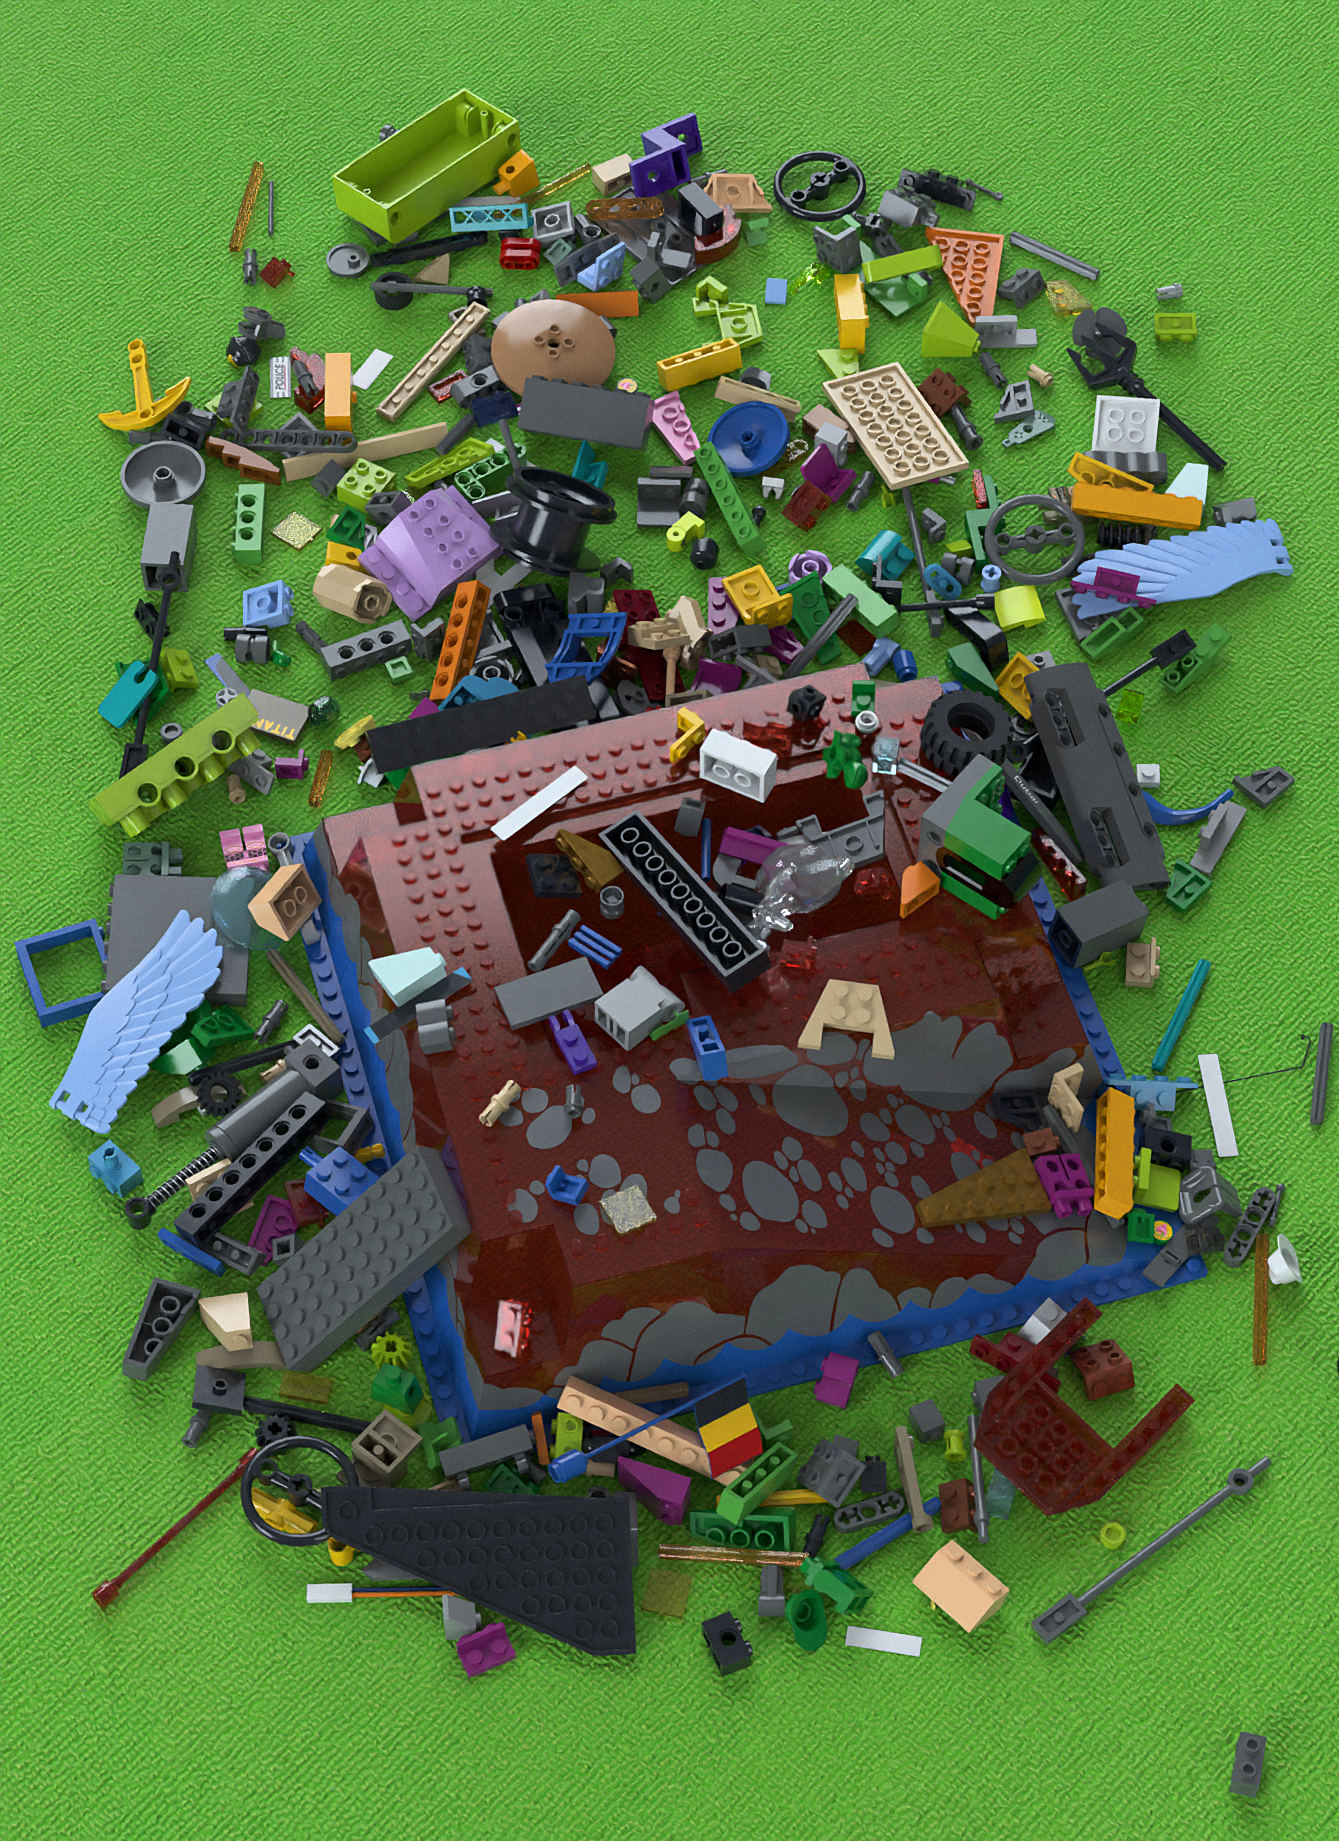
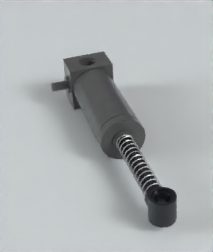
M310 1038L296 1049L286 1046L284 1048V1053L287 1055L284 1057L286 1069L204 1132L205 1139L210 1148H207L202 1155H197L196 1159H192L191 1163H187L186 1167H182L181 1171H177V1174L174 1177L172 1176L169 1181L163 1182V1185L158 1186L157 1190H153L152 1194H148L147 1198L142 1196L128 1200L125 1205V1213L130 1227L136 1230L148 1227L152 1216L156 1214L157 1207L162 1206V1203L167 1202V1199L172 1198V1195L177 1194L179 1190L182 1191L181 1188L187 1187L185 1179L207 1169L213 1163L216 1164L218 1159L222 1161L229 1158L231 1163H234L305 1091L319 1099L322 1097L331 1100L337 1098L344 1092L340 1066Z

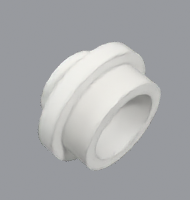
M863 711L856 717L855 725L859 731L871 733L878 728L879 720L875 713Z

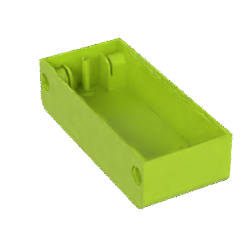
M463 88L334 173L332 181L337 208L393 244H397L499 175V168L522 149L519 121Z

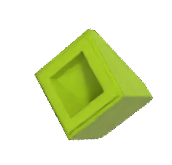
M966 540L945 544L946 551L958 554L960 559L964 556L972 557V546Z

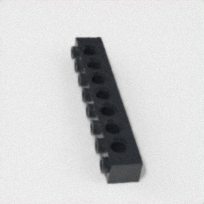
M305 1091L228 1169L178 1216L173 1224L180 1237L201 1249L332 1118L326 1103Z

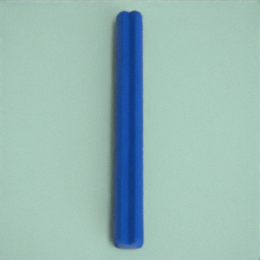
M933 1497L922 1504L923 1511L927 1515L933 1516L940 1511L941 1502L936 1497ZM910 1512L834 1558V1560L841 1564L839 1569H848L912 1529Z

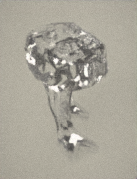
M794 844L777 848L766 858L762 867L757 871V876L755 877V881H758L757 891H761L765 897L752 910L754 919L745 928L767 952L770 946L760 937L764 929L769 927L784 932L790 931L793 924L786 918L787 916L795 913L811 912L827 905L838 895L842 881L855 868L852 859L849 856H840L832 859L817 845Z

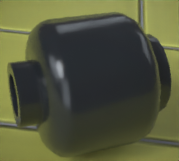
M704 537L696 540L690 553V562L700 570L713 568L718 559L719 546L711 538Z

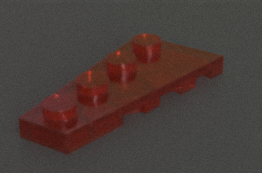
M1041 827L1033 829L1031 844L1070 903L1086 896L1087 880Z

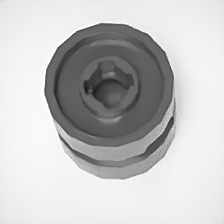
M698 478L686 481L679 503L681 514L685 515L690 511L698 518H702L705 515L712 492L708 482Z
M946 551L940 566L957 579L961 585L969 586L976 560L965 556L960 559L958 554ZM958 565L961 566L960 572L956 573Z
M249 634L237 635L235 645L236 662L249 663L253 660L257 664H268L270 653L269 636L256 635L255 638H252Z

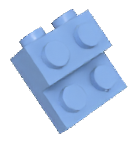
M283 580L243 591V626L256 628L267 624L270 629L289 624L290 617L294 615L290 600L294 598L291 587H288Z

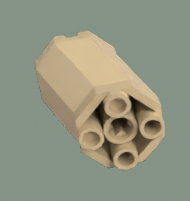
M339 564L323 566L317 574L312 590L314 597L321 606L351 617L358 622L374 624L377 622L376 618L385 616L392 601V595L388 592V587L383 581Z
M682 595L677 605L673 609H669L664 618L667 619V622L676 623V630H681V633L690 635V644L680 646L681 653L678 660L681 667L687 670H695L699 666L700 657L706 658L708 654L705 652L708 646L706 638L713 636L714 631L706 627L698 601Z

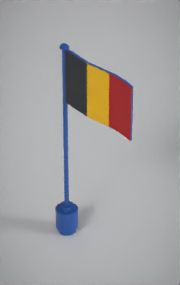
M741 1371V1375L587 1454H584L582 1451L579 1452L577 1449H572L553 1459L552 1463L548 1465L551 1477L556 1483L561 1481L565 1483L586 1472L587 1459L694 1405L698 1432L709 1460L711 1480L762 1454V1441L748 1400L745 1383L748 1379L747 1372Z

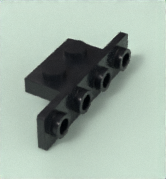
M904 168L901 170L898 187L910 186L918 194H925L931 197V199L969 211L973 209L977 194L975 190L963 187L964 181L959 180V177L955 175L945 176L935 169L926 170L921 174Z

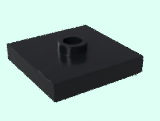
M197 1365L191 1408L241 1416L246 1373Z

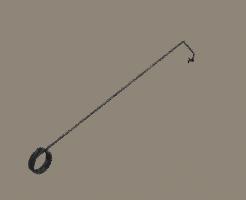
M1300 1034V1035H1301V1040H1304L1305 1038H1308V1039H1309V1045H1308V1047H1307L1306 1054H1305V1058H1304V1061H1303V1063H1302V1066H1300V1067H1295V1068H1291V1069H1286V1070L1275 1071V1072H1271V1073L1260 1074V1075L1251 1076V1077L1240 1078V1079H1236V1080L1225 1081V1082H1223V1084H1224V1083H1228V1082H1234V1081L1244 1080V1079H1248V1078H1254V1077H1259V1076H1263V1075H1269V1074H1274V1073H1278V1072H1283V1071H1289V1070H1294V1069L1302 1068V1067L1304 1066V1062H1305V1059H1306V1056H1307V1053H1308V1050H1309V1046H1310V1043H1311L1310 1038H1309L1308 1036H1305L1304 1034H1303V1035ZM1105 1084L1106 1087H1111L1115 1090H1118L1114 1085ZM1190 1088V1089H1186V1090H1180V1091H1176V1093H1178V1092H1184V1091H1189V1090H1194V1089H1198V1088ZM1097 1089V1091H1096V1099H1097V1100L1099 1099V1095H1098L1099 1089Z

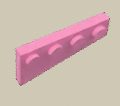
M676 390L654 400L652 426L684 466L697 461L693 451L700 448V444L691 428V422L687 418L678 391Z

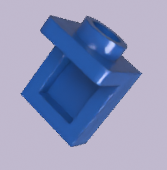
M557 1165L552 1173L548 1175L545 1183L552 1199L577 1206L590 1186L587 1180L567 1175L562 1167Z

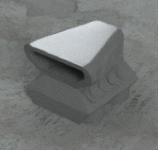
M571 572L568 593L569 614L603 613L606 602L604 579L600 577H587L584 573Z

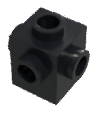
M810 684L800 689H795L788 697L789 703L786 711L792 714L796 720L803 723L815 719L820 715L827 696Z

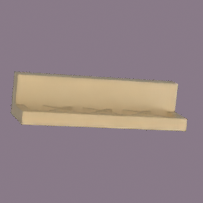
M724 376L720 377L714 395L716 398L737 405L749 401L770 403L783 413L787 421L793 423L801 408L800 401Z

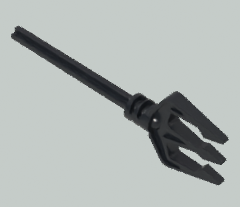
M1095 322V326L1103 338L1112 337L1124 348L1121 355L1115 357L1097 347L1094 340L1081 335V339L1088 351L1095 353L1105 368L1096 375H1093L1081 364L1082 357L1079 353L1070 348L1066 349L1090 389L1098 390L1118 384L1130 396L1135 395L1138 398L1157 399L1144 387L1145 381L1139 378V375L1133 371L1138 352L1136 343L1133 340ZM1160 401L1159 418L1217 472L1223 471L1227 463Z

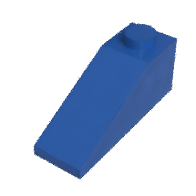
M711 1016L686 1020L703 1080L715 1081L722 1077H727L726 1052Z

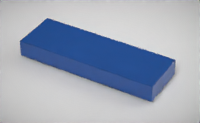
M163 1227L159 1231L158 1237L164 1245L218 1277H222L226 1269L217 1259Z

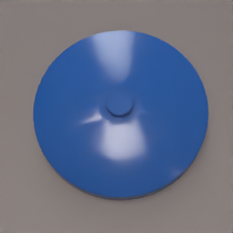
M749 401L738 404L723 413L711 428L708 442L711 441L719 450L732 476L747 477L767 470L781 458L789 443L790 429L783 413L776 406L762 401Z

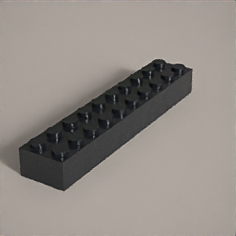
M583 674L365 731L376 775L509 741L511 737L517 739L519 736L518 731L528 736L596 718L586 677Z
M638 809L598 834L603 848L614 856L624 869L623 873L731 994L772 967L766 950Z

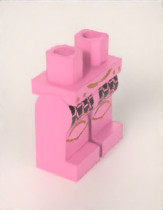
M262 824L242 827L246 850H243L239 828L219 832L229 878L246 879L255 877L258 883L267 882L270 868Z

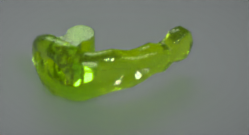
M813 262L801 272L793 284H790L788 291L791 294H796L799 287L810 279L820 284L825 277L830 276V272L819 262Z

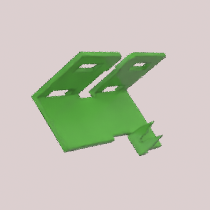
M674 1010L676 1018L667 1021L669 1023L664 1026L662 1023L649 1036L655 1041L664 1034H668L670 1030H675L686 1023V1020L689 1019V1010L681 1012V1014Z

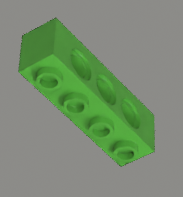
M239 484V493H235V506H238V508L234 509V522H237V524L232 529L235 542L231 544L232 555H236L237 564H263L266 514L265 484Z

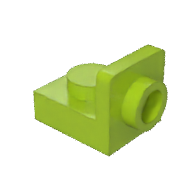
M709 275L705 280L697 284L696 298H700V301L708 296L711 300H717L719 304H725L728 302V288Z

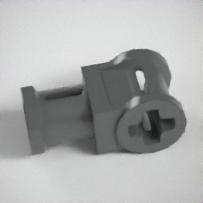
M853 211L851 215L861 225L864 235L871 236L873 239L880 235L885 237L887 229L892 225V220L881 214L870 212L868 217Z

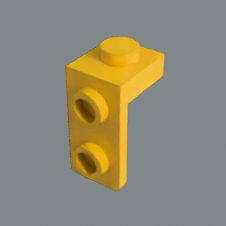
M685 707L677 712V726L686 733L670 747V761L673 763L679 758H684L689 749L695 744H699L705 737V722L695 712H690Z

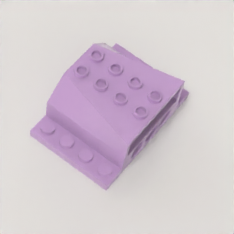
M452 485L445 491L442 488L429 491L398 514L378 535L375 543L361 553L357 560L373 578L381 580L387 585V590L391 593L392 600L415 623L457 590L458 583L470 581L476 576V571L492 558H494V561L497 560L504 553L502 551L503 547L490 537V526Z

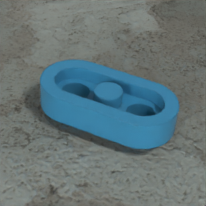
M931 564L926 567L923 578L931 588L946 600H954L960 596L962 587L957 579L938 564ZM936 571L937 575L935 577H931V573ZM948 585H952L950 590H946Z

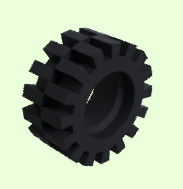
M218 1071L215 1074H209L198 1085L197 1088L199 1089L196 1091L198 1099L196 1101L197 1104L201 1103L200 1109H205L207 1115L213 1114V1117L221 1115L222 1117L239 1105L238 1103L242 1098L240 1097L242 1089L238 1088L240 1083L239 1081H234L235 1077L233 1075L229 1077V1073L224 1072L221 1074V1071ZM221 1086L226 1090L227 1099L225 1102L218 1103L212 1099V1087Z

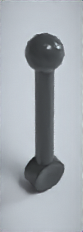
M971 179L965 181L966 186L975 187L994 196L997 201H1001L1003 198L1002 193L990 191L973 183Z
M1284 1184L1276 1186L1277 1195L1269 1222L1271 1227H1274L1281 1195L1285 1191Z

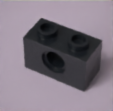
M1146 1125L1139 1137L1138 1154L1142 1147L1151 1149V1164L1184 1172L1191 1160L1192 1136Z
M730 1611L701 1622V1633L722 1677L751 1666V1655H753L750 1642L748 1640L744 1641L741 1635L743 1630L738 1618L734 1619ZM725 1640H731L735 1644H733L732 1646H725L722 1642Z

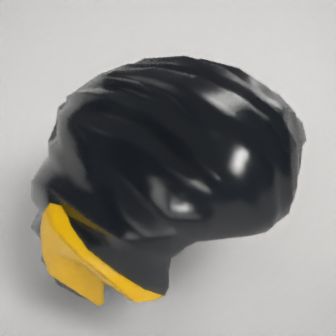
M233 336L226 347V357L236 367L254 365L257 363L262 350L256 340L248 339L245 336Z

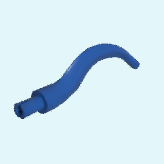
M1227 789L1215 800L1203 807L1189 810H1174L1162 805L1142 790L1153 822L1162 825H1181L1200 820L1208 816L1212 809L1216 810L1220 803L1224 804L1234 796V792L1231 789Z

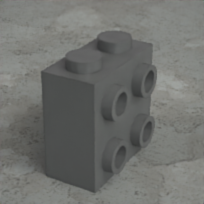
M767 624L735 626L706 638L711 659H721V662L732 660L737 655L750 657V653L752 655L762 653L765 647L772 645Z

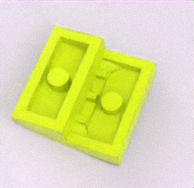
M1034 585L1012 587L994 593L995 611L1003 632L1023 624L1026 628L1046 621Z

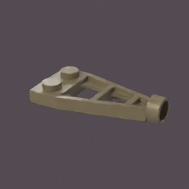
M906 1426L896 1427L893 1451L901 1483L905 1487L903 1490L911 1514L913 1530L916 1533H924L933 1528L931 1516L923 1511L912 1454L914 1449L912 1434H907Z

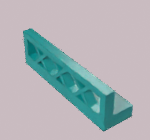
M527 203L455 206L449 208L452 232L527 229L534 225V216L529 217ZM522 208L523 217H513L511 215L514 209ZM481 210L487 217L485 219H476L473 215L476 211ZM495 210H501L506 216L504 218H495L492 214ZM462 211L468 218L466 220H457L456 212Z

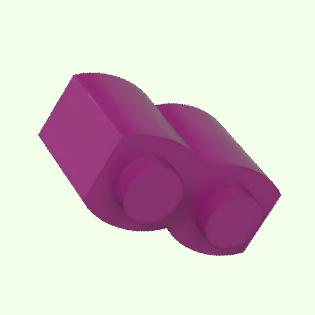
M830 1352L829 1357L824 1356L821 1365V1371H824L821 1381H816L813 1394L817 1395L816 1400L846 1410L860 1361L834 1352Z

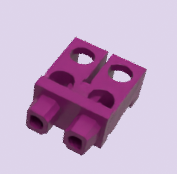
M1079 1153L1063 1154L1059 1157L1058 1155L1039 1156L1033 1166L1051 1203L1052 1209L1055 1210L1058 1218L1070 1216L1074 1207L1079 1217L1087 1216L1093 1210L1090 1199L1093 1197L1094 1191L1090 1188Z

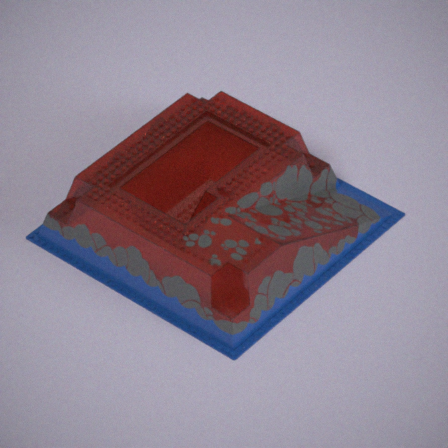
M864 662L854 663L412 766L392 802L323 818L315 831L289 837L293 844L291 857L294 865L303 864L322 899L320 905L311 914L320 941L307 946L302 933L301 936L321 1007L346 1038V1042L339 1047L342 1054L336 1060L341 1068L349 1105L367 1109L375 1122L361 1148L368 1146L372 1148V1145L379 1143L385 1147L386 1155L378 1159L374 1157V1160L366 1162V1166L381 1178L417 1145L437 1149L472 1229L469 1235L403 1291V1297L439 1424L450 1416L455 1417L463 1444L524 1424L527 1431L533 1430L531 1414L532 1412L540 1411L547 1450H549V1446L554 1444L555 1434H550L551 1420L556 1419L558 1412L568 1413L557 1408V1405L570 1375L661 1416L741 1375V1371H745L748 1374V1379L745 1383L749 1398L822 1379L824 1371H821L824 1356L829 1357L830 1352L859 1360V1369L882 1363L881 1360H877L879 1357L867 1339L870 1334L877 1330L881 1332L890 1348L895 1349L894 1354L898 1359L970 1340L976 1334L985 1336L1023 1326L1048 1297L1069 1314L1195 1281L1207 1276L1208 1271L1198 1247L1162 1288L1143 1276L1142 1272L1165 1245L1127 1242L1128 1220H1125L1121 1227L1112 1228L1105 1215L1094 1209L1093 1197L1090 1199L1093 1210L1087 1216L1079 1217L1074 1207L1072 1208V1214L1066 1218H1058L1055 1210L1051 1209L1049 1213L927 1228L923 1227L915 1209L919 1201L1024 1147L1026 1149L1023 1134L1030 1133V1131L996 1118L990 1101L993 1093L1035 1091L1042 1110L1045 1106L1050 1105L1048 1096L1054 1074L1078 1062L1084 1071L1078 1093L1075 1097L1083 1107L1084 1112L1078 1132L1073 1134L1069 1128L1067 1129L1095 1172L1096 1091L1099 1089L1098 1095L1100 1098L1110 1088L1106 1087L1103 1078H1109V1074H1122L1123 1079H1127L1081 968L1072 969L1047 937L1056 908L1042 874L1038 877H1031L1025 874V890L1018 899L1015 898L1011 902L1009 910L1005 914L1001 913L996 920L939 886V893L905 918L900 916L902 875L906 868L911 865L914 866L918 862L922 815L943 792L896 769L897 763L901 758H905L952 782L957 778L956 775L951 774L949 776L945 774L943 769H937L933 765L934 762L928 760L925 756L926 752L921 747L920 732L931 703L944 693L949 694L953 690L962 692L964 688L960 681L940 684L937 675L877 688L875 690V715L879 720V725L874 732L863 733L856 728V717H851L852 682L854 680L871 681ZM810 684L827 696L820 715L803 723L796 720L792 714L786 711L791 692ZM685 707L690 712H695L705 722V737L699 744H695L690 748L684 758H679L673 763L670 761V747L686 733L677 726V712ZM951 728L959 737L970 740L961 728ZM712 729L726 732L730 736L746 740L752 745L768 749L777 754L776 783L764 803L700 777V748ZM834 730L855 734L862 741L861 746L857 749L860 752L862 763L867 767L868 778L865 785L859 789L847 788L843 771H840L835 779L826 777L827 763L822 760L823 747L829 748L831 746ZM576 766L588 777L503 841L491 830L493 826L572 767ZM883 790L885 795L884 858L842 874H838L836 871L835 887L815 894L811 891V878L806 879L746 861L744 866H741L740 876L758 881L757 893L769 896L771 899L768 914L763 920L750 917L771 929V936L762 944V947L766 950L772 967L733 994L728 991L663 916H657L655 907L624 873L617 881L609 885L616 886L623 891L624 913L619 918L608 919L600 911L601 892L597 893L586 884L585 877L580 870H576L582 889V895L579 899L535 898L525 861L528 854L567 855L565 851L563 852L558 848L554 838L561 828L603 848L598 834L638 809L701 878L702 820L710 819L711 881L705 884L714 892L713 866L719 854L724 830L728 827L745 831L760 824L772 835V839L775 840L776 833L783 828L793 827L796 825V821L816 814L822 832H829L869 817L863 801L864 796ZM683 796L706 802L697 837L683 836L679 832L674 831ZM1012 805L1013 816L1008 820L1021 827ZM287 842L278 843L276 848L281 849L285 847ZM568 910H574L581 916V920L570 932L571 936L569 939L563 941L542 971L585 957L568 946V941L570 938H574V934L580 931L582 925L588 927L622 949V954L608 970L587 958L603 994L605 995L627 978L630 979L637 967L643 966L657 979L660 985L670 990L685 1004L682 1013L689 1010V1019L711 1016L726 1052L728 1076L715 1081L703 1080L686 1023L675 1030H670L668 1034H664L655 1041L648 1035L635 1047L627 1051L594 1021L595 1002L569 1011L574 1023L578 1025L597 1061V1067L574 1075L554 1038V1032L548 1018L511 1030L494 992V987L535 974L536 972L529 968L528 962L551 935L554 925L561 922ZM579 941L580 944H582V945H584L585 947H587L588 949L592 950L591 947H589L588 945H586V944H584L583 942ZM430 947L435 955L440 953L447 965L444 966L447 976L463 967L472 978V982L445 998L448 1006L452 1005L454 1011V1020H451V1027L455 1028L457 1041L453 1042V1050L424 1055L419 1041L417 1017L375 1044L364 1031V1029L398 1008L373 975L368 964L371 960ZM595 952L596 954H598L599 956L603 957V958L606 959L607 961L609 960L607 957L603 956L602 954ZM829 979L879 986L895 1052L893 1060L871 1057L874 1034L861 1031L823 1027L820 1050L798 1047L799 1039ZM562 1014L555 1016L561 1030L568 1027L563 1020ZM509 1080H513L512 1086L517 1083L521 1088L520 1093L510 1102L509 1109L506 1112H502L491 1127L486 1126L488 1121L483 1124L479 1119V1115L491 1103V1098L494 1095H498ZM569 1085H574V1092H576V1085L582 1088L581 1104L583 1112L577 1118H569L563 1111V1106L566 1104V1087ZM1114 1085L1118 1091L1127 1095L1128 1085ZM1136 1109L1134 1116L1135 1132L1133 1144L1135 1149L1133 1156L1138 1155L1139 1137L1143 1132L1142 1124L1139 1123L1141 1111ZM1062 1146L1060 1149H1057L1058 1157L1066 1154ZM1037 1158L1031 1159L1032 1164L1037 1160ZM556 1165L561 1166L565 1174L585 1179L590 1186L578 1206L552 1199L545 1186L546 1179ZM634 1187H637L636 1192L638 1193L632 1192L634 1200L638 1196L637 1201H643L642 1203L646 1201L648 1205H639V1202L633 1201L634 1208L636 1205L638 1207L634 1210V1213L642 1207L645 1210L642 1215L640 1213L636 1216L635 1220H638V1222L624 1221L623 1223L633 1225V1227L626 1229L614 1223L612 1219L633 1216L631 1193L625 1191H630L629 1189L636 1190ZM607 1199H608V1205H609V1214H608V1212H607L608 1210H606V1209H608V1208L606 1207V1205H605V1206L603 1205V1204H605V1203H602V1201H606V1202H607ZM620 1204L621 1212L611 1213L610 1205ZM1133 1204L1132 1209H1145L1146 1213L1155 1214V1221L1163 1220L1168 1222L1173 1228V1236L1185 1224L1180 1218L1178 1209L1175 1212H1169L1140 1204ZM613 1205V1206H612V1211H614V1209H613L614 1206H617V1207H618V1210L620 1211V1206H619V1205ZM648 1207H650L649 1211H651V1213L648 1217H644V1214L648 1212L646 1210H648ZM619 1219L617 1223L621 1224L623 1219ZM694 1405L666 1419L695 1412ZM590 1423L589 1429L591 1430H605L601 1427H598ZM536 1444L532 1445L534 1453H531V1455L537 1453Z

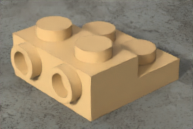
M656 618L654 622L639 621L636 622V625L628 627V644L659 650L690 644V635L681 633V630H676V623L667 622L666 618Z

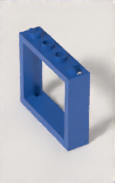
M95 918L14 942L42 1028L90 1013L105 996V993H94L46 1008L29 955L93 936L103 964V960H108V954L104 953L105 945L103 943L106 937L103 927L97 926Z

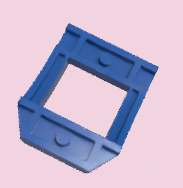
M626 612L569 614L568 619L570 622L568 629L564 631L559 649L550 663H545L549 682L552 683L585 674L587 685L590 686L603 674L612 661L622 639L628 614ZM610 636L606 649L598 662L573 663L579 651L582 637Z

